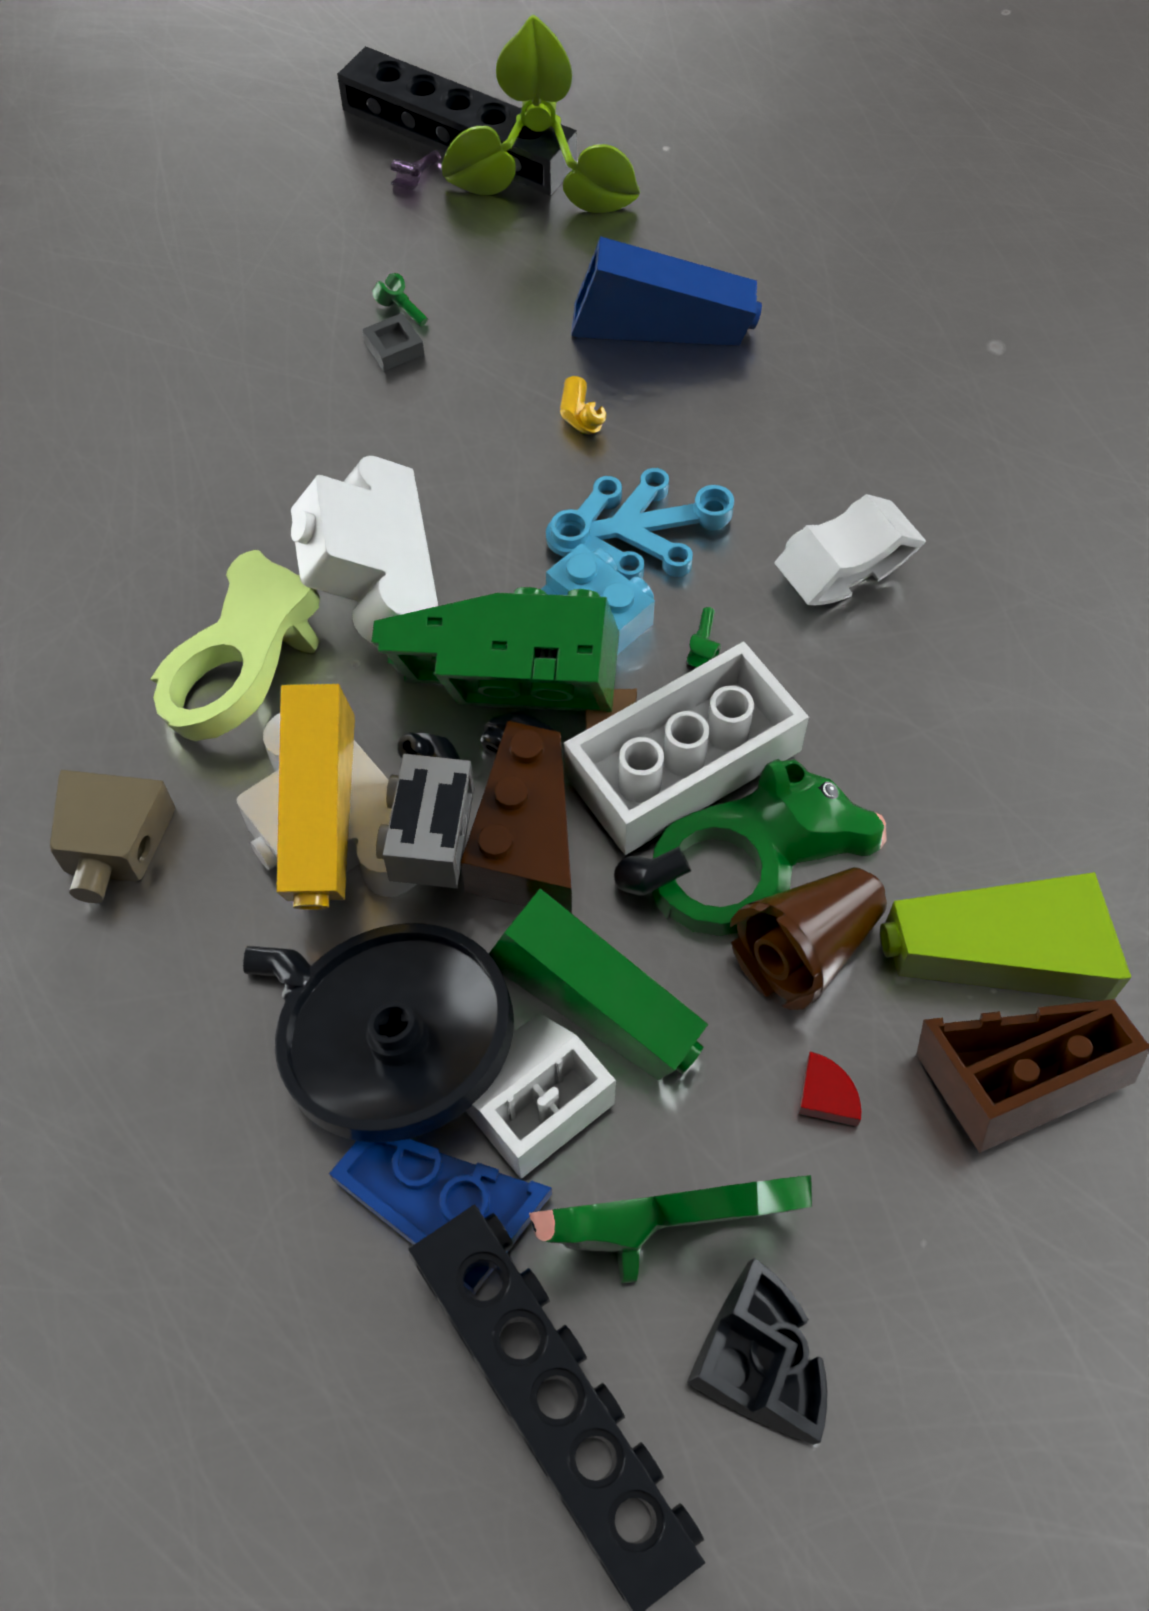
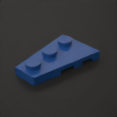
M411 1139L379 1143L356 1141L329 1173L335 1183L413 1245L474 1204L484 1218L494 1213L503 1224L514 1244L531 1222L529 1213L540 1211L552 1195V1187L534 1181L528 1183L499 1173V1169L479 1162L476 1165L440 1153L438 1148ZM486 1266L472 1269L464 1280V1286L476 1294L494 1269Z

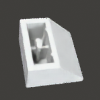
M539 1013L513 1033L511 1046L500 1073L488 1090L466 1112L520 1179H522L615 1104L616 1080L576 1034Z

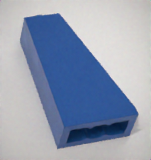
M600 236L574 303L571 336L592 339L740 346L748 329L754 330L760 319L762 303L757 301V280Z

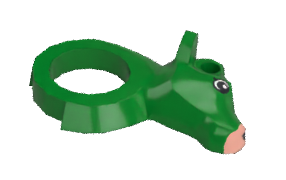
M776 759L765 765L759 779L758 788L752 794L741 799L693 812L670 824L656 844L652 857L654 859L678 846L683 852L695 843L708 840L730 842L743 849L755 863L759 874V883L753 893L737 904L724 907L704 905L690 898L677 884L676 880L652 891L657 907L667 920L670 917L692 932L715 936L738 933L737 924L730 927L731 918L739 909L751 902L789 890L794 865L846 853L870 856L879 851L887 842L886 822L881 814L854 804L831 779L808 772L795 759L784 761Z
M811 1175L756 1181L644 1198L529 1213L535 1236L539 1240L548 1243H560L564 1247L573 1250L616 1252L620 1280L622 1283L636 1282L638 1279L641 1247L657 1230L665 1227L712 1223L812 1207Z

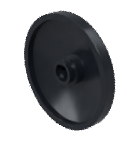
M403 923L363 932L338 944L325 953L309 968L310 978L304 986L293 987L285 1001L277 1023L275 1034L277 1067L286 1089L301 1111L318 1126L335 1135L351 1140L379 1143L405 1140L426 1134L442 1127L468 1110L492 1085L506 1061L513 1037L514 1013L511 997L502 973L493 958L483 947L464 934L449 928L424 923ZM312 982L317 983L316 985L308 986Z

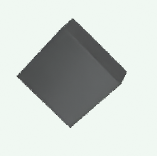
M403 313L362 329L364 343L383 371L425 355L422 339Z

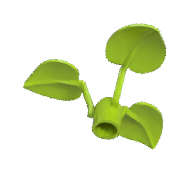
M531 15L521 29L505 44L496 63V78L499 86L510 98L522 101L521 113L516 116V123L508 138L501 144L499 135L489 126H475L463 131L452 141L444 155L442 175L449 183L478 195L497 194L506 189L515 176V160L507 151L514 145L522 127L526 125L529 129L540 132L551 126L555 131L565 162L572 169L563 180V191L567 198L575 206L588 212L607 213L622 209L634 202L640 194L633 166L623 152L607 144L589 146L580 153L578 162L574 160L561 127V117L556 115V103L567 95L572 84L571 63L556 35L537 16Z

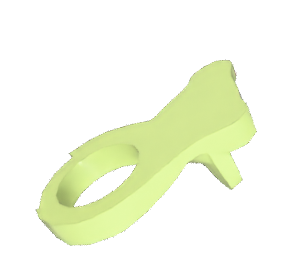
M252 550L239 555L228 568L226 576L229 581V588L218 622L177 646L161 662L150 680L157 684L153 696L157 714L169 727L184 738L193 741L217 738L238 727L250 717L263 703L271 686L281 652L282 641L305 653H314L320 643L308 622V619L319 608L320 596L317 590L303 585L300 575L271 562L259 550ZM233 661L243 662L240 676L233 686L219 699L204 707L191 710L183 708L188 692L205 673L224 663Z

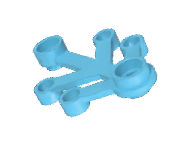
M650 468L641 474L640 484L613 518L596 520L603 509L616 508L622 501L621 482L613 476H603L594 482L593 492L578 510H563L552 518L546 528V542L554 553L564 557L581 543L592 552L598 548L604 549L612 556L617 565V571L628 580H631L633 577L643 579L645 563L640 554L633 551L622 552L603 541L617 537L662 560L663 570L668 575L682 577L687 575L692 568L693 552L691 548L683 543H672L651 531L697 523L707 530H719L732 519L734 496L730 490L723 486L708 485L697 492L694 504L644 512L652 501L664 499L669 491L668 474L662 469ZM650 483H658V484H660V486L654 487V486H650V485H648V484H650ZM603 491H612V492H614V493H613V494H610V495H606V494H603V493H601V492H603ZM679 557L684 559L685 561L674 562L671 559ZM633 566L636 570L627 571L623 567Z

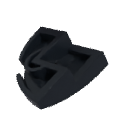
M753 1258L746 1264L718 1313L687 1383L730 1409L769 1428L813 1445L821 1442L827 1414V1379L823 1358L816 1357L810 1360L808 1341L799 1329V1327L807 1324L809 1319L786 1285L768 1267Z

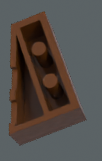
M507 721L460 862L466 893L525 907L541 888L572 913V887L561 732Z
M1110 999L1038 1007L1035 1014L1001 1017L1000 1011L981 1013L979 1020L944 1023L943 1017L924 1019L916 1055L973 1144L981 1153L1135 1083L1149 1054V1044L1116 1000Z

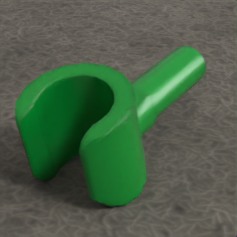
M390 273L385 280V284L382 281L376 283L372 293L374 299L380 305L389 307L396 303L420 327L427 323L428 318L403 292L405 281L400 274Z
M711 607L703 608L699 629L696 634L692 635L689 643L690 652L686 662L696 668L717 657L721 650L720 643L709 639L715 610Z

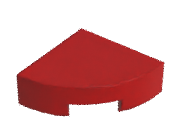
M810 1051L806 1063L798 1114L858 1126L861 1121L862 1111L860 1097L853 1081L834 1061Z

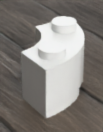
M865 494L837 518L820 525H806L803 530L795 533L787 541L786 549L774 563L807 605H825L851 597L852 592L849 588L870 576H873L879 582L906 562L925 544L926 540L891 500Z

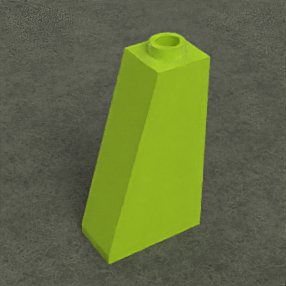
M1095 872L896 900L892 904L886 922L880 925V940L883 952L887 958L893 957L897 974L900 977L1096 1001L1115 999L1132 978Z

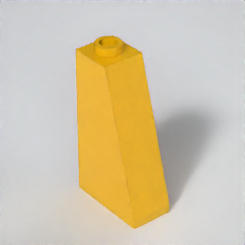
M339 684L281 685L276 892L286 901H293V908L299 910H324L329 908V900H345L355 715Z

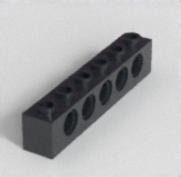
M366 46L337 73L342 109L443 152L447 151L452 141L460 133L475 126H489L493 128L499 135L502 144L508 138L515 125L516 116L521 113V108ZM561 124L572 157L577 161V130ZM526 125L523 126L514 145L507 151L514 158L516 164L513 181L550 196L563 183L566 175L572 171L565 162L555 131L551 126L540 132L533 131Z
M474 1204L408 1249L410 1258L629 1611H645L705 1564L704 1559L696 1549V1546L704 1541V1537L681 1503L673 1509L669 1507L656 1486L658 1482L664 1479V1475L644 1444L640 1442L632 1448L617 1424L625 1418V1415L612 1393L603 1382L593 1388L579 1367L582 1362L587 1360V1356L571 1330L566 1325L556 1330L543 1311L542 1307L549 1303L550 1299L530 1268L519 1273L507 1255L506 1251L513 1247L514 1244L503 1224L494 1213L484 1218ZM480 1266L494 1269L502 1281L500 1292L490 1300L480 1301L472 1298L464 1288V1280L472 1269ZM514 1322H523L530 1325L538 1338L537 1350L531 1356L524 1359H515L508 1356L500 1344L501 1332L507 1325ZM559 1379L571 1387L575 1402L573 1410L567 1417L553 1419L546 1416L540 1410L537 1402V1393L539 1387L545 1381ZM591 1437L604 1441L612 1454V1465L609 1472L603 1478L596 1481L584 1477L578 1470L575 1460L576 1451L580 1443L586 1438ZM630 1498L642 1501L647 1506L651 1517V1524L647 1534L635 1542L625 1541L618 1534L615 1526V1515L618 1507Z

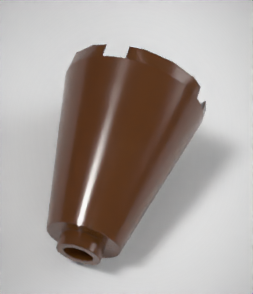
M853 867L745 905L737 911L730 922V927L737 924L738 938L733 940L731 945L743 973L765 997L775 992L787 1000L781 1007L788 1010H804L822 995L885 913L887 908L885 888L882 882L872 873Z

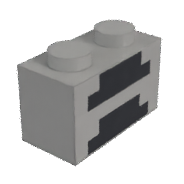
M403 754L399 775L391 774L387 786L386 804L387 808L392 809L389 825H380L376 841V857L384 859L389 881L457 888L461 869L460 862L464 852L474 794L471 761Z

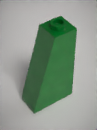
M541 888L488 953L504 976L657 1080L662 1079L675 1070L680 1074L686 1072L704 1048L697 1040L708 1026L707 1022Z

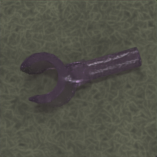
M434 150L413 163L394 159L390 169L397 172V175L391 182V185L412 191L415 190L419 184L420 174L441 159L440 153Z

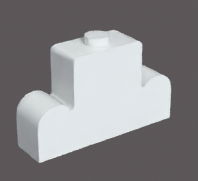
M366 456L360 460L344 482L323 475H317L291 508L293 522L291 537L296 545L299 575L302 584L309 588L357 600L359 604L353 610L352 620L359 634L370 643H372L375 620L438 606L413 469L379 457Z
M280 713L275 715L266 724L263 731V742L274 773L237 797V804L246 827L255 838L250 842V845L261 863L268 870L277 866ZM354 740L346 872L360 864L363 879L372 892L384 897L398 896L417 884L389 881L384 859L376 857V841L379 827L381 824L389 825L392 811L391 808H387L386 804L389 780Z

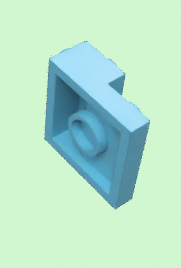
M581 543L546 571V585L541 590L545 591L548 595H567L570 590L586 589L597 592L600 597H607L619 630L617 655L653 625L655 600L651 588L639 577H633L631 580H628L617 571L614 559L604 549L598 548L592 552Z

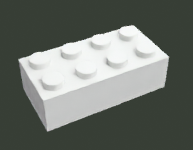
M743 641L564 742L565 777L624 855H627L662 834L674 821L708 807L760 776L767 763L776 759L784 761L802 750L809 716Z

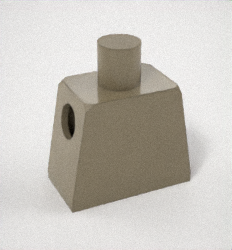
M61 769L58 777L50 849L63 871L74 875L69 894L72 897L87 903H101L104 899L109 879L136 882L143 878L175 811V805L162 780Z

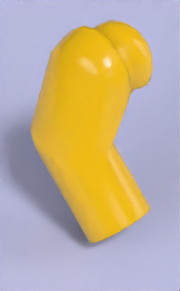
M579 376L568 377L564 382L560 406L561 417L580 433L595 434L601 430L602 424L606 420V411L603 406L596 411L594 409L596 402L585 403L587 383L583 378Z

